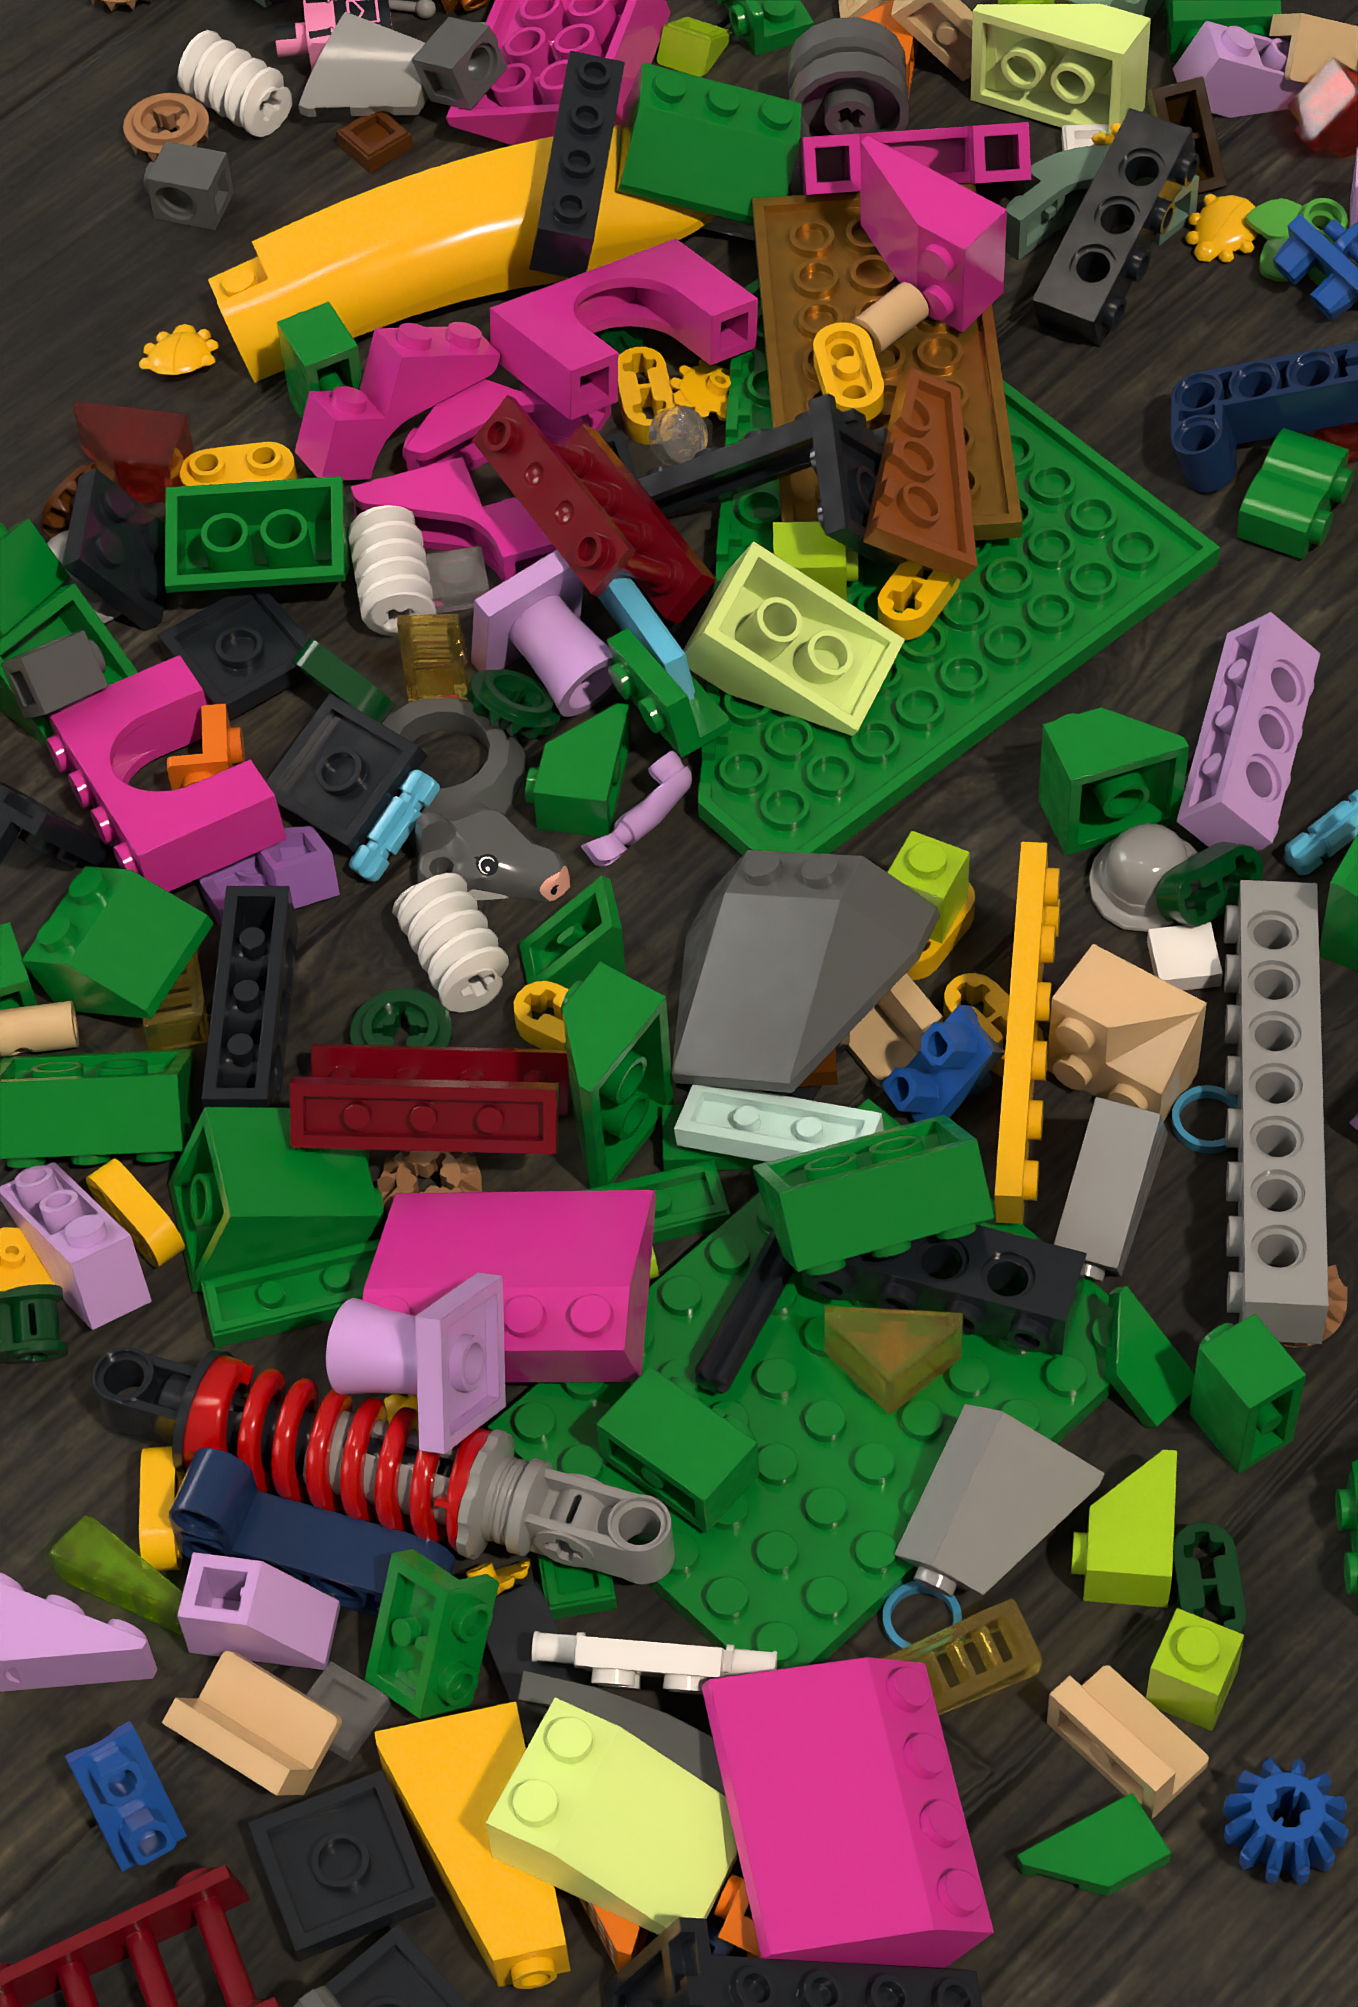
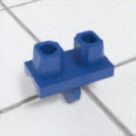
M1299 214L1287 226L1289 239L1273 258L1274 267L1293 285H1296L1314 266L1320 270L1327 278L1310 294V298L1316 308L1329 320L1333 321L1354 304L1358 306V267L1349 260L1352 258L1358 263V222L1348 230L1335 219L1329 222L1323 232L1335 242L1333 245Z
M958 1005L944 1023L934 1022L921 1037L920 1051L906 1068L896 1067L883 1082V1089L899 1111L909 1112L916 1122L943 1114L949 1118L969 1094L979 1096L987 1090L992 1083L989 1071L1005 1052L982 1029L974 1009L971 1006Z
M130 1721L117 1727L103 1740L64 1756L122 1872L136 1864L146 1865L173 1850L179 1840L187 1837L143 1744Z

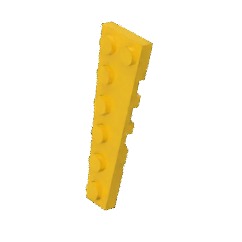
M1021 842L994 1194L996 1223L1023 1224L1025 1200L1037 1201L1039 1161L1028 1160L1029 1141L1041 1140L1043 1100H1033L1034 1080L1045 1081L1047 1069V1041H1038L1039 1021L1050 1022L1052 983L1042 982L1044 963L1054 964L1055 938L1059 936L1060 868H1048L1047 843Z

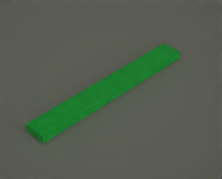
M714 1160L583 1190H654L657 1197L653 1244L717 1229L731 1217ZM380 1239L202 1280L201 1286L215 1348L334 1320L336 1313L344 1302L351 1298L363 1300L364 1287Z

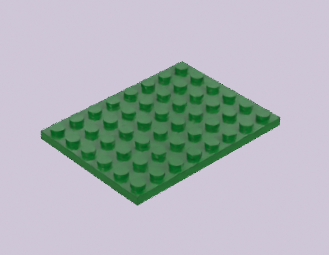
M869 1098L856 1108L882 1113L884 1130L902 1126ZM759 1192L649 1287L642 1374L651 1366L669 1380L671 1377H678L692 1386L701 1397L702 1403L722 1417L727 1414L732 1415L746 1424L758 1442L759 1475L708 1533L661 1501L667 1507L671 1517L675 1560L667 1575L647 1585L715 1647L726 1650L727 1644L735 1645V1649L766 1652L777 1651L776 1670L824 1663L884 1607L890 1594L901 1585L913 1580L918 1568L894 1554L965 1404L1003 1411L1058 1444L1116 1390L1105 1376L1106 1348L1111 1347L1113 1308L1108 1307L1109 1295L1085 1277L1084 1288L1063 1355L1045 1350L1042 1352L1024 1351L1015 1347L1010 1341L980 1333L974 1335L960 1334L950 1330L943 1323L916 1316L907 1318L892 1316L882 1311L878 1306L848 1298L845 1300L828 1299L819 1295L813 1289L803 1287L802 1271L797 1272L794 1270L731 1387L723 1394H716L697 1384L695 1381V1367L773 1229ZM991 1198L994 1218L975 1223L1042 1241L1023 1224L996 1223L995 1201ZM870 1255L864 1259L872 1262H881L889 1258L873 1257ZM947 1272L930 1274L931 1277L937 1279L953 1277L952 1274ZM1012 1289L995 1291V1293L1007 1297L1020 1294ZM539 1382L488 1426L490 1431L499 1429L513 1436L514 1457L530 1462L533 1458H539L551 1462L553 1470L567 1474L585 1475L605 1485L657 1498L600 1457L596 1423L634 1382ZM638 1534L631 1537L627 1542L634 1545H644L650 1543L656 1537L649 1534Z

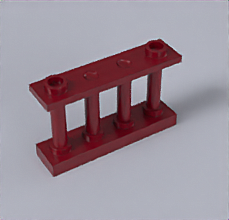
M507 395L472 439L477 448L591 594L600 596L617 574L621 573L632 577L665 619L680 624L715 582L716 578L596 429L581 424L564 446L554 443L546 438L514 397Z
M313 1044L311 1046L312 1077L294 1076L290 1082L291 1148L556 1154L558 1150L559 1115H569L570 1075L566 1050Z
M226 1864L218 1868L204 1867L191 1871L177 1881L175 1888L15 1964H0V2007H26L59 1990L63 1992L67 2007H100L89 1976L129 1957L147 2007H179L157 1944L198 1925L227 2007L283 2006L275 1997L266 2001L256 1998L225 1913L250 1901L244 1885Z

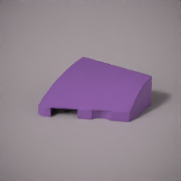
M313 826L284 828L287 840L195 880L207 906L221 928L226 886H289L294 909L340 895L332 851Z

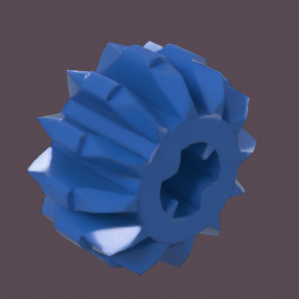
M1271 1756L1263 1762L1261 1777L1244 1770L1237 1779L1236 1789L1238 1793L1230 1794L1225 1799L1223 1814L1231 1820L1225 1826V1842L1229 1846L1243 1847L1239 1857V1864L1242 1866V1870L1252 1868L1260 1862L1265 1864V1880L1269 1885L1277 1882L1281 1870H1289L1292 1878L1299 1886L1308 1881L1310 1866L1326 1873L1334 1864L1335 1854L1333 1849H1340L1346 1843L1348 1829L1346 1825L1339 1822L1345 1817L1347 1810L1345 1797L1327 1795L1332 1783L1328 1772L1317 1775L1311 1780L1304 1777L1306 1768L1301 1757L1293 1762L1290 1773L1282 1772ZM1273 1816H1288V1825H1291L1294 1820L1298 1822L1297 1827H1284L1282 1826L1284 1820L1283 1817H1280L1277 1820V1822H1274Z

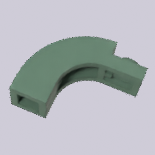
M1093 145L1065 150L1048 156L1031 166V180H1024V195L1013 198L1005 208L1007 209L1005 252L1019 261L1056 231L1071 224L1111 145ZM1195 174L1188 187L1181 185L1173 201L1175 203V212L1171 224L1165 234L1157 233L1153 241L1156 245L1160 246L1189 223L1188 217L1191 213H1196L1199 187L1198 175ZM1143 177L1135 181L1133 185L1146 186L1154 182L1155 179Z

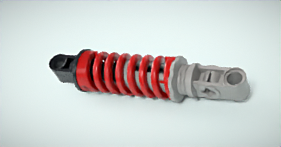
M122 1347L104 1354L93 1368L92 1382L108 1425L113 1430L122 1434L134 1435L172 1446L173 1464L175 1470L180 1475L185 1476L195 1451L200 1448H212L235 1454V1457L246 1463L254 1474L258 1491L270 1493L276 1490L280 1497L300 1503L310 1500L314 1507L336 1513L344 1509L345 1513L354 1519L368 1522L378 1519L384 1528L390 1530L396 1529L407 1532L413 1529L417 1537L423 1540H432L439 1543L448 1538L447 1546L452 1547L459 1555L473 1560L483 1553L489 1541H494L497 1544L505 1545L507 1552L524 1557L531 1551L545 1555L564 1565L586 1567L636 1584H649L662 1579L668 1574L674 1564L675 1549L671 1517L667 1507L660 1500L649 1495L636 1494L605 1485L585 1475L567 1474L553 1470L552 1463L546 1460L533 1458L528 1462L523 1459H517L514 1457L513 1436L507 1434L506 1431L499 1429L490 1431L479 1427L445 1454L419 1450L418 1411L409 1407L400 1408L393 1416L391 1422L388 1423L386 1422L387 1411L385 1403L381 1399L374 1397L366 1398L358 1407L356 1413H353L351 1394L341 1395L336 1393L334 1389L324 1397L318 1409L319 1390L314 1380L308 1378L298 1379L285 1396L286 1383L284 1375L281 1371L272 1368L263 1370L250 1389L254 1365L234 1358L230 1352L220 1349L211 1350L203 1357L197 1367L147 1354L135 1348ZM139 1387L131 1394L118 1395L127 1388ZM262 1462L268 1465L263 1468ZM296 1472L301 1473L302 1475L299 1478H297ZM638 1534H649L656 1537L653 1541L644 1545H634L627 1542L631 1537Z

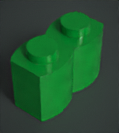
M1283 428L1275 438L1262 469L1254 478L1239 510L1237 537L1300 559L1305 558L1312 544L1321 546L1328 535L1332 523L1333 512L1330 511L1334 502L1340 504L1345 502L1353 483L1355 472L1347 468L1349 449Z

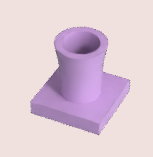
M555 550L474 600L471 663L479 672L502 669L524 656L545 685L560 714L565 717L576 716L589 710L602 701L615 688L608 672V668L614 665L609 646L580 620L584 584L558 550Z
M477 1272L416 1316L389 1310L358 1298H351L344 1302L332 1322L326 1348L327 1375L334 1391L341 1395L364 1393L417 1395L419 1450L441 1454L447 1453L506 1407L503 1276Z

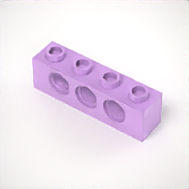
M1272 612L1227 633L1176 821L1208 847L1220 842H1229L1252 846L1255 850L1259 851L1273 843L1279 829L1278 820L1284 796L1291 781L1290 773L1297 745L1302 737V725L1309 697L1314 689V677L1320 653Z

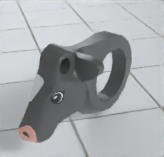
M427 698L412 701L386 717L382 724L411 742L424 734L439 730L460 731L475 737L488 750V759L479 773L464 783L440 788V791L429 807L423 806L419 811L422 815L416 819V826L407 838L417 859V884L435 875L456 873L465 879L467 892L472 894L476 900L520 898L543 902L556 900L570 888V875L563 855L556 850L535 843L518 825L505 815L514 801L526 773L525 753L516 734L510 736L507 730L501 727H491L488 718L477 716L473 712V704L461 698Z

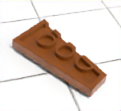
M910 368L897 384L863 542L964 581L977 568L960 388Z

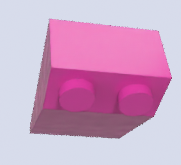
M867 135L861 141V226L900 283L907 282L912 284L923 294L929 308L928 316L963 332L1004 292L1007 209Z

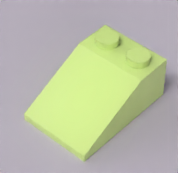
M978 4L973 10L970 100L1061 128L1064 125L1109 124L1110 127L1114 123L1122 124L1130 108L1140 112L1145 108L1151 18L1103 4ZM1110 128L1108 130H1099L1098 133L1106 135L1111 133Z
M753 541L727 570L683 652L686 654L691 671L729 695L853 736L858 732L905 639Z
M554 1698L486 1821L493 1858L658 1935L678 1917L707 1919L739 1856L726 1796L622 1727L558 1698Z

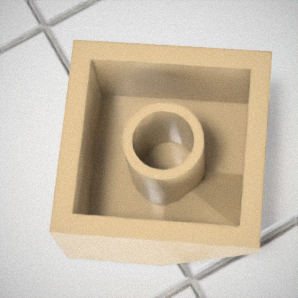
M1092 944L1052 997L1047 1071L1053 1073L1061 1083L1071 1089L1084 1090L1099 1098L1161 1114L1164 1122L1172 1111L1178 1097L1188 1089L1197 1076L1207 1003Z

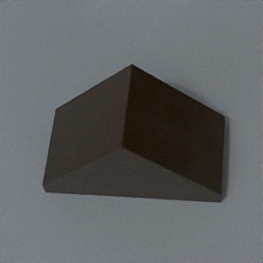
M1201 76L1148 90L1147 114L1192 130L1195 153L1199 155V165L1196 171V175L1199 176L1198 193L1227 186L1204 77Z

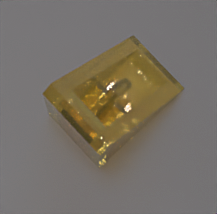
M825 1306V1352L890 1415L961 1359L963 1313Z

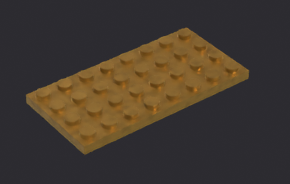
M975 183L960 184L976 193ZM861 191L752 198L773 429L793 422L798 414L809 411V400L823 395L813 361V341L816 334L830 324L840 322L851 323L854 318L900 284L861 226ZM992 304L963 332L942 321L934 320L927 316L922 322L876 356L884 382V405L881 412L875 418L866 422L867 427L872 430L881 427L888 429L898 381L910 368L959 387L975 541L1022 537V516ZM865 329V331L869 334L871 340L874 341L871 333L867 329ZM813 467L779 478L778 489L781 521H819L817 506L821 499L818 476Z

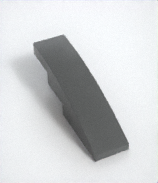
M523 1671L518 1700L526 1704L550 1707L554 1698H558L618 1725L726 1796L713 1737L667 1713L602 1689Z

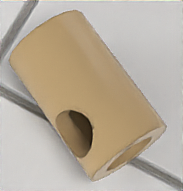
M902 282L854 318L851 323L860 326L864 330L867 329L874 339V341L871 340L877 356L928 316L929 308L923 294L915 286Z
M73 1001L0 1010L1 1057L17 1055L22 1052L34 1053L79 1047L78 1024Z

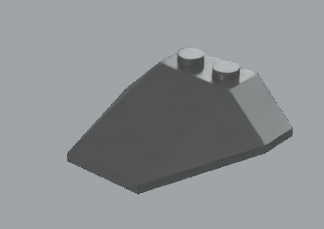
M747 850L710 891L686 935L672 1065V1076L675 1083L793 1093L919 960L940 917L937 907L864 856Z

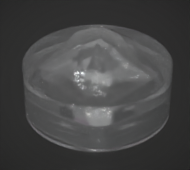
M676 406L659 412L653 418L649 429V441L654 454L660 461L667 465L675 466L693 459L697 452L706 449L708 431L703 418L698 412L687 406Z

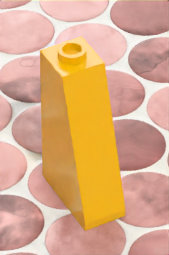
M516 1702L375 1731L382 1769L385 1771L389 1784L498 1987L513 1984L518 1989L538 1988L554 1981L557 1974L570 1972L567 1946L555 1887L493 1858L486 1821L526 1751Z

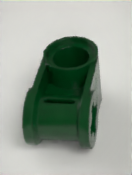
M36 1284L15 1287L0 1292V1364L47 1362L61 1359L68 1355V1344L60 1340L57 1303L63 1300V1288L61 1286ZM34 1313H35V1315H36V1326H37V1334H36V1335H35V1328H34Z

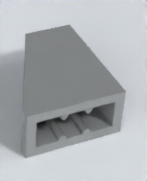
M1099 1097L1095 1098L1054 1245L1087 1253L1085 1277L1091 1281L1102 1283L1105 1272L1122 1276L1168 1134L1161 1114Z
M965 1404L894 1555L918 1568L913 1579L933 1591L952 1597L957 1587L984 1595L1100 1485L1105 1473L1003 1411Z

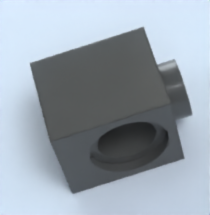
M448 17L411 59L430 101L465 110H471L507 69V65L498 47V40L490 26Z
M165 141L156 161L148 164L144 174V191L150 195L154 219L216 230L234 194L227 152Z
M84 630L63 635L0 663L25 719L46 715L108 687L103 675L106 670L104 657L96 643L90 639L88 640Z

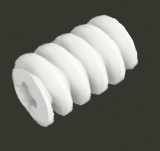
M210 30L196 35L183 52L177 71V80L181 89L188 96L198 99L204 106L214 109L220 116L229 118L233 124L244 127L251 135L258 137L270 135L280 127L288 116L292 107V93L287 87H284L283 75L276 68L267 67L261 59L252 58L249 52L236 48L234 43L221 39L218 33Z
M384 505L370 508L360 513L353 520L348 531L362 620L369 629L381 635L391 637L411 636L422 632L432 625L437 616L435 603L432 601L433 592L432 586L429 583L430 576L428 566L426 565L427 559L425 549L423 548L422 532L414 525L415 517L413 512L401 506Z
M444 873L413 885L401 893L394 903L392 913L398 918L401 930L408 936L409 945L412 950L418 954L419 963L428 973L431 985L438 991L442 1005L449 1011L459 1013L474 1011L488 1005L498 996L503 986L501 976L507 969L509 960L506 952L498 947L496 934L488 929L487 918L478 910L477 900L472 894L467 892L465 879L456 873Z

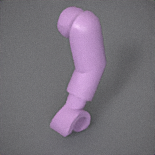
M674 751L668 752L648 768L649 774L660 786L642 802L623 814L615 822L614 829L610 834L581 845L583 851L596 866L607 867L627 852V848L624 845H634L660 824L690 788L692 782L691 771L688 766L685 767L682 764L677 753Z

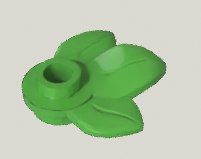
M1279 198L1267 201L1252 209L1245 219L1246 223L1268 240L1262 249L1259 259L1260 273L1274 281H1288L1275 269L1273 258L1289 239L1287 226L1299 214L1313 227L1320 226L1325 228L1329 222L1335 219L1348 230L1349 221L1345 209L1338 202L1329 198H1317L1303 206L1288 199ZM1315 227L1327 240H1329L1333 245L1335 244V242L1328 235H1326L1323 232V230H1320L1317 227ZM1315 266L1307 273L1309 278L1318 286L1327 278Z

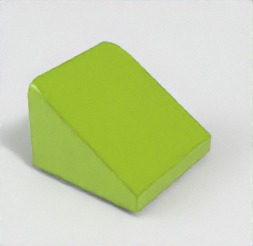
M690 17L672 21L663 25L657 62L674 70L703 77L709 72L731 41L732 33L727 29Z

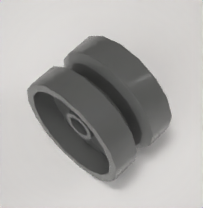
M859 17L833 18L812 26L796 39L787 56L789 100L802 103L800 137L905 130L909 122L905 51L894 33L880 23Z

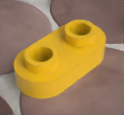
M845 322L830 324L822 328L816 334L813 341V361L822 394L829 393L833 395L836 401V408L842 412L854 408L866 416V422L872 420L881 412L884 405V382L869 334L860 326Z
M259 442L199 450L189 455L180 467L182 486L297 479L292 452L284 445L276 442Z

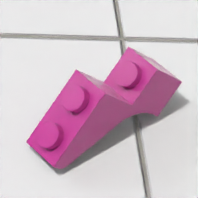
M453 322L448 327H423L418 324L404 323L399 328H375L359 390L353 387L339 386L333 391H309L295 453L317 478L342 476L343 481L371 479L375 462L383 445L402 423L489 377L496 370L501 354L482 336V332L477 327L468 323Z
M483 379L432 406L430 413L420 427L413 428L409 432L403 446V459L407 463L408 471L463 457L469 472L486 464L488 460L472 439L507 395L514 397L549 441L563 446L581 424L594 428L599 433L612 414L611 405L570 421L524 383H521L518 391Z
M463 457L351 486L355 518L360 513L373 507L384 505L404 507L414 514V525L422 532L423 548L458 552L478 558L496 573L501 583L557 550L517 498H508L482 507Z

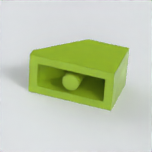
M1162 1450L1090 1506L1087 1533L1074 1532L1071 1574L1085 1575L1083 1601L1168 1608L1173 1567L1177 1450Z

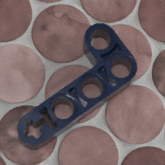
M1358 341L1200 371L1181 379L1173 388L1171 396V442L1187 485L1192 490L1202 493L1213 492L1229 484L1235 476L1237 468V444L1277 437L1283 428L1300 433L1358 422Z
M200 1448L195 1451L169 1510V1520L178 1548L189 1560H191L192 1554L195 1552L263 1561L339 1600L340 1607L376 1618L379 1615L392 1553L414 1549L450 1574L456 1561L454 1555L446 1547L435 1541L423 1540L414 1534L396 1529L390 1530L382 1525L350 1518L343 1514L258 1491L254 1474L246 1463L232 1454L212 1448Z

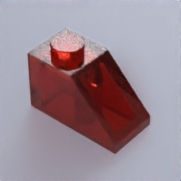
M1332 58L1287 107L1299 122L1295 131L1304 143L1316 152L1325 148L1341 158H1346L1357 154L1358 72L1339 60Z
M76 401L73 412L82 449L93 462L103 461L115 472L114 483L123 488L134 499L142 502L166 503V487L182 486L180 470L183 461L194 453L187 415Z

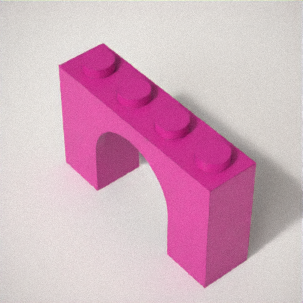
M1029 122L800 137L798 151L801 193L805 195L861 191V141L867 135L956 183L1031 180Z
M673 239L491 307L490 344L501 354L498 363L571 421L618 402L619 353L596 336L595 332L623 326L654 329L672 336L709 365H713L756 348L758 298L679 240Z
M180 655L48 713L54 736L46 739L47 747L58 770L64 772L70 769L72 772L68 774V779L81 807L93 806L94 809L90 810L91 817L102 841L105 844L115 841L117 846L113 847L120 868L130 869L168 892L287 840L275 795L251 759L195 784L176 790L146 791L127 785L131 778L149 762L202 739L201 706L207 705L202 687Z

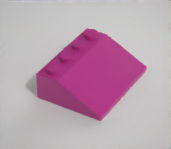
M495 0L485 25L490 26L495 34L507 69L471 110L451 106L446 116L449 126L510 145L554 136L570 51L625 62L614 126L621 125L623 105L643 62L652 63L661 40L663 25H666L671 12L667 1Z
M654 1190L395 1193L364 1287L363 1301L389 1310L416 1316L477 1272L502 1275L505 1382H635L642 1375L657 1195Z
M865 1657L709 1679L702 1685L761 1958L945 1969L994 1933L925 1663Z

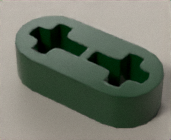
M309 638L291 660L303 674L328 694L334 695L379 723H382L396 706L375 685L312 638Z
M1220 842L1171 868L1163 875L1157 888L1156 901L1161 916L1170 922L1200 926L1225 913L1226 905L1237 906L1240 880L1262 881L1263 861L1259 852L1252 846ZM1228 875L1229 882L1222 881V878ZM1191 886L1198 887V890L1191 893Z
M1197 1522L1187 1525L1179 1531L1173 1543L1172 1580L1176 1607L1203 1618L1205 1600H1214L1217 1617L1220 1621H1224L1223 1627L1244 1634L1246 1607L1237 1551L1232 1536L1224 1528L1214 1523ZM1206 1547L1209 1557L1214 1558L1210 1579H1202L1199 1561L1197 1558H1192L1194 1548Z

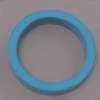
M1212 1085L1193 1087L1182 1093L1173 1106L1171 1117L1172 1130L1176 1138L1187 1148L1199 1153L1216 1154L1230 1149L1226 1148L1225 1138L1206 1141L1190 1135L1183 1128L1179 1116L1187 1104L1204 1098L1215 1099L1225 1103L1230 1108H1237V1097L1235 1095H1225L1224 1088Z
M912 1581L898 1587L885 1602L883 1609L884 1633L890 1644L907 1656L931 1658L943 1654L954 1645L961 1631L962 1613L954 1595L948 1597L925 1587L917 1581ZM923 1593L936 1596L944 1601L953 1615V1625L950 1632L942 1640L931 1645H914L903 1640L892 1626L891 1614L895 1606L905 1597Z

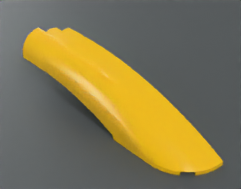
M622 124L615 125L613 128L595 237L587 271L673 239L681 240L703 227L716 216L617 191ZM553 136L492 150L404 177L341 201L252 241L258 257L209 278L208 281L228 329L254 383L285 370L277 322L328 301L351 336L355 338L371 332L375 328H381L405 318L461 301L569 279L568 277L529 270Z

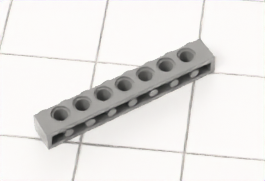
M1240 880L1237 906L1226 905L1224 917V943H1234L1236 946V955L1226 954L1224 992L1236 993V1005L1226 1006L1225 1043L1237 1044V1056H1227L1225 1095H1237V1108L1227 1109L1225 1143L1226 1148H1238V1162L1228 1161L1226 1201L1238 1202V1216H1228L1226 1254L1230 1257H1239V1272L1228 1273L1227 1312L1239 1313V1323L1256 1314L1279 1342L1322 1344L1329 1300L1317 883ZM1270 1265H1278L1282 1268L1272 1267Z

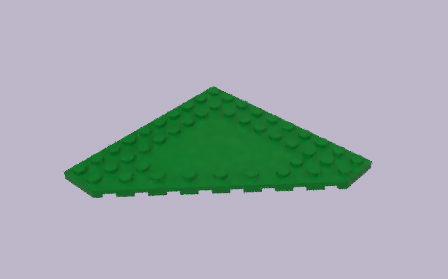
M759 278L744 287V289L758 298L756 348L731 357V385L727 402L725 447L744 440L745 435L749 432L759 429H773ZM1003 380L1022 516V537L975 541L977 568L964 581L960 580L958 589L930 628L923 635L904 641L858 732L853 736L729 695L707 681V693L728 715L732 728L730 731L702 746L701 779L698 793L699 818L742 856L747 850L830 854L1218 564L1220 547ZM778 479L721 500L716 550V580L714 582L713 595L727 570L753 541L774 554L773 522H782ZM858 553V581H847V602L878 622L879 593L900 564L884 568ZM924 570L925 580H927V578L930 576L933 570ZM912 599L905 609L912 608L915 610V600Z

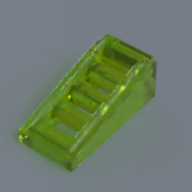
M85 1515L50 1550L49 1556L59 1579L66 1584L183 1635L177 1617L183 1592L92 1516L88 1517Z

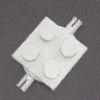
M535 1631L532 1642V1661L574 1664L575 1668H582L592 1672L591 1683H597L598 1686L641 1689L642 1676L664 1678L663 1689H668L669 1692L703 1695L702 1685L709 1679L776 1670L777 1651L766 1652L735 1649V1645L727 1644L726 1650L718 1647L586 1637L585 1632H577V1635L539 1633V1631Z

